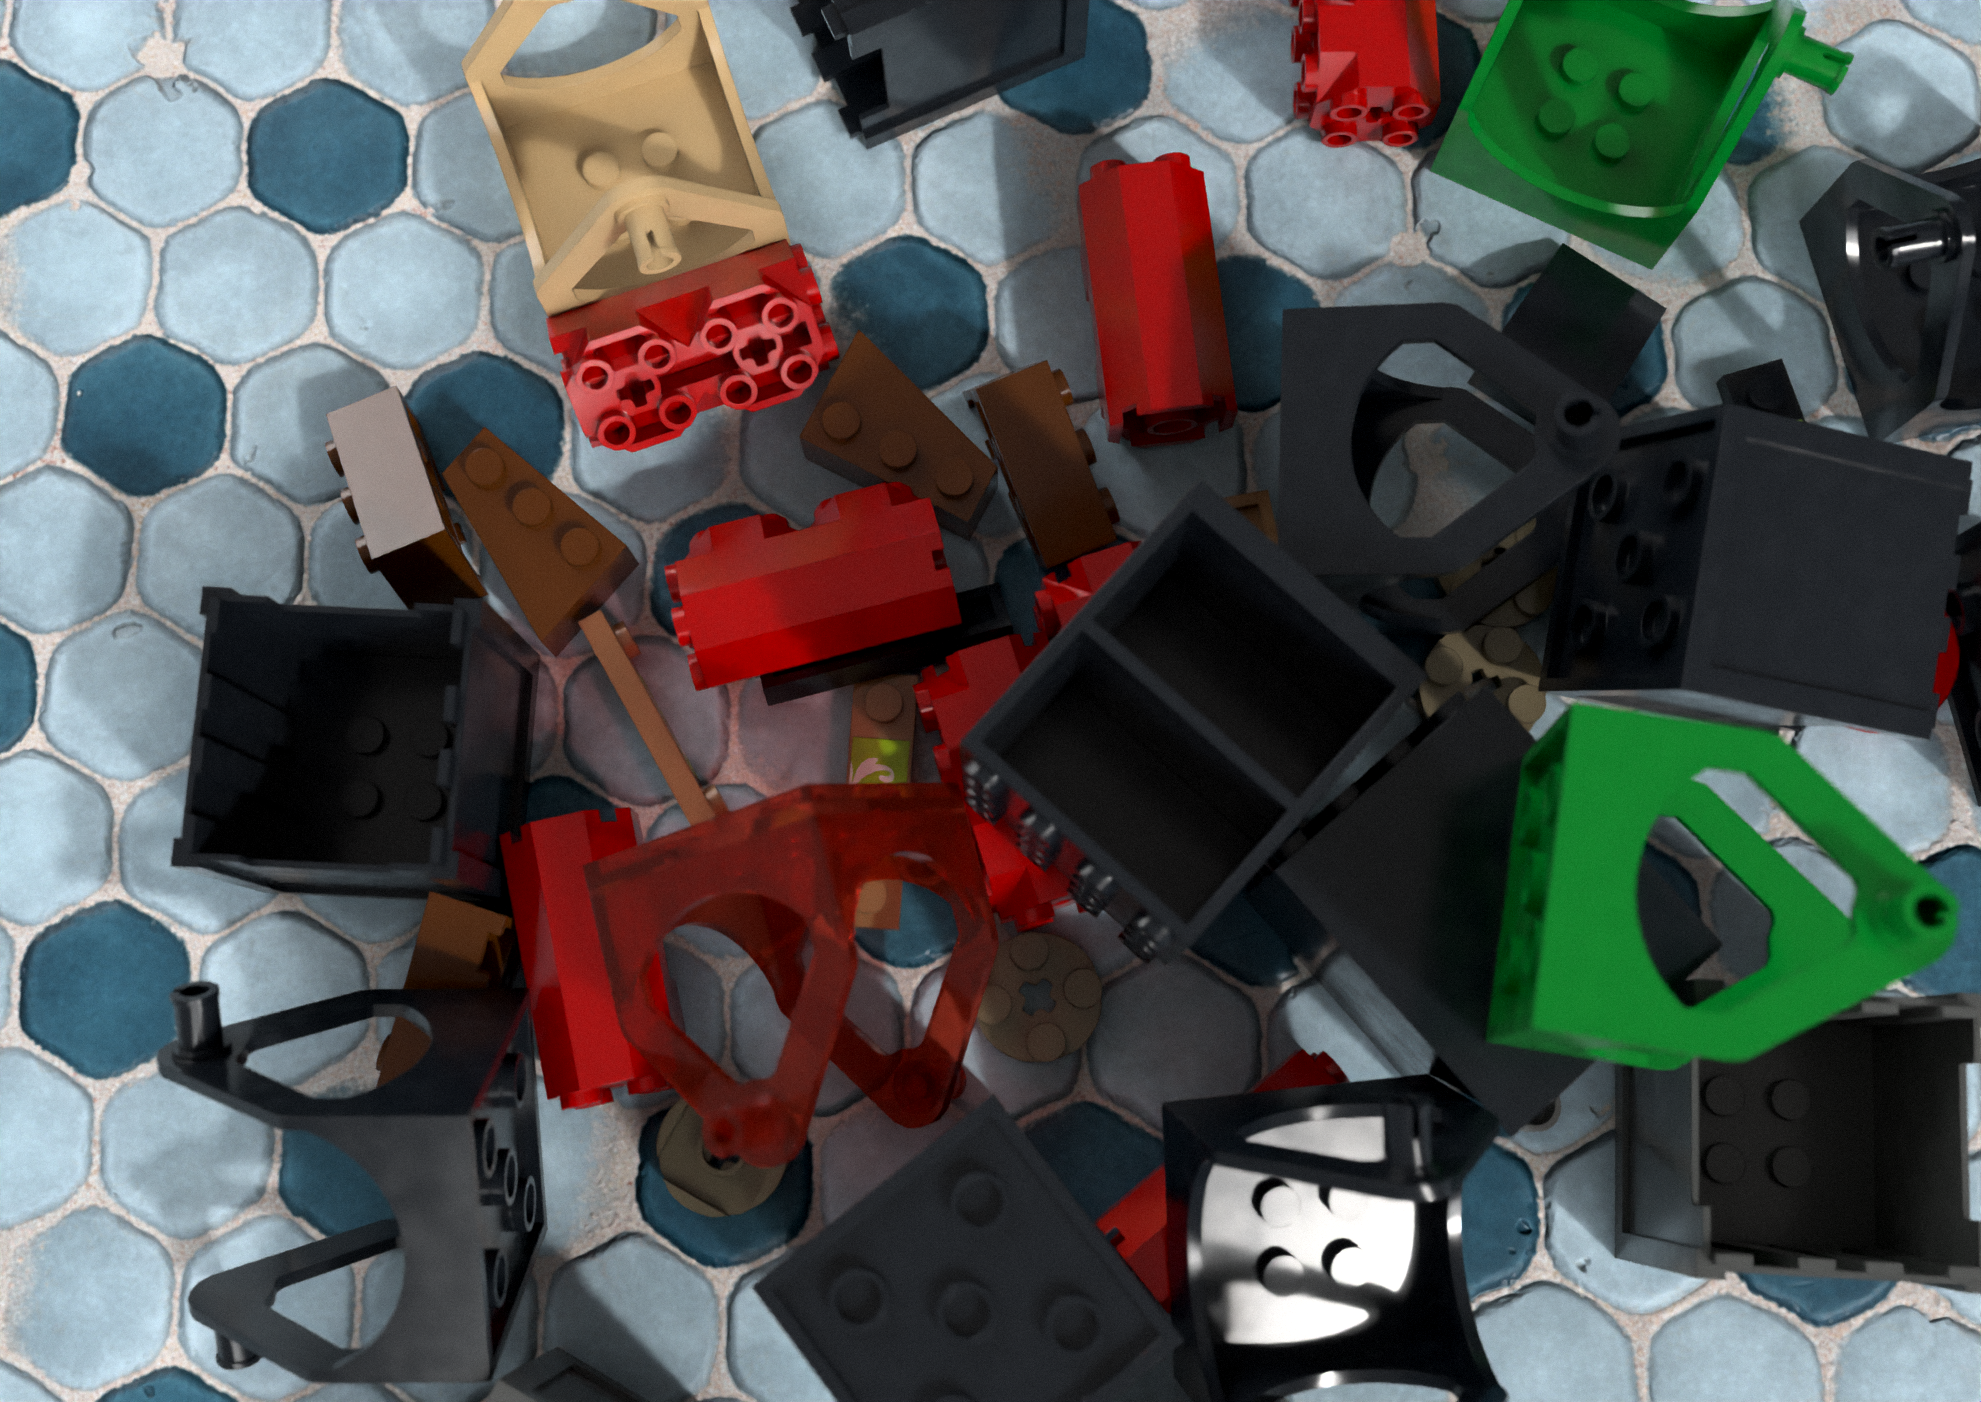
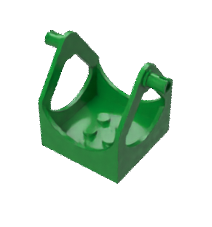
M1509 0L1430 171L1652 270L1701 207L1775 77L1780 78L1785 73L1820 88L1832 96L1848 72L1849 67H1846V65L1849 66L1851 64L1854 54L1848 51H1841L1804 35L1806 27L1802 25L1807 12L1800 0H1772L1748 6H1716L1687 0ZM1767 46V49L1759 63L1757 71L1747 91L1745 92L1738 107L1736 108L1734 114L1732 115L1730 121L1724 129L1750 75L1752 74L1757 62L1759 61L1762 53L1764 52Z
M1572 702L1522 756L1485 1042L1652 1070H1673L1697 1057L1721 1061L1747 1060L1940 960L1953 945L1958 929L1959 920L1957 919V912L1960 911V904L1951 891L1941 885L1781 736L1764 730ZM1707 769L1745 774L1850 877L1855 888L1854 899L1849 911L1850 919L1710 787L1691 779ZM1658 816L1671 817L1679 821L1768 910L1771 916V925L1766 938L1768 957L1762 968L1690 1008H1684L1658 975L1648 956L1637 918L1636 877L1640 856L1646 838Z

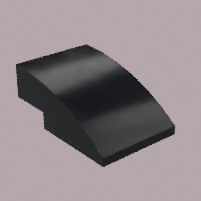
M1562 243L1501 333L1608 402L1650 338L1667 308ZM1477 372L1473 373L1467 382L1468 384L1535 426L1536 417L1530 409Z

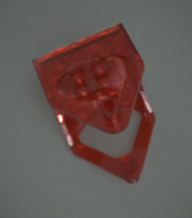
M959 783L805 784L582 865L622 1034L704 1119L702 1128L703 1139L706 1147L712 1154L720 1158L729 1157V1154L731 1156L738 1154L745 1162L758 1168H774L794 1159L804 1146L829 1060L855 1083L890 1119L906 1128H923L940 1120L949 1108L951 1098L953 1100L957 1099L965 1091L967 1081L962 1063L998 951L999 940ZM879 880L909 882L939 895L951 904L959 933L923 1041L917 1047L903 1048L893 1054L885 1052L844 1015L858 968L854 932L860 893L864 884ZM680 926H701L712 929L739 945L758 965L774 991L780 1011L791 1021L776 1070L772 1076L752 1079L743 1085L737 1083L654 1004L647 973L658 947L669 932ZM810 935L814 954L806 975L801 954Z

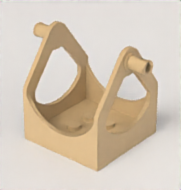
M503 0L461 64L465 79L477 104L508 186L535 275L533 287L548 317L784 239L791 246L781 206L774 196L756 148L708 0H622L677 15V19L653 41L614 62L583 72L544 78L513 77L502 75L501 71L550 7L574 0Z

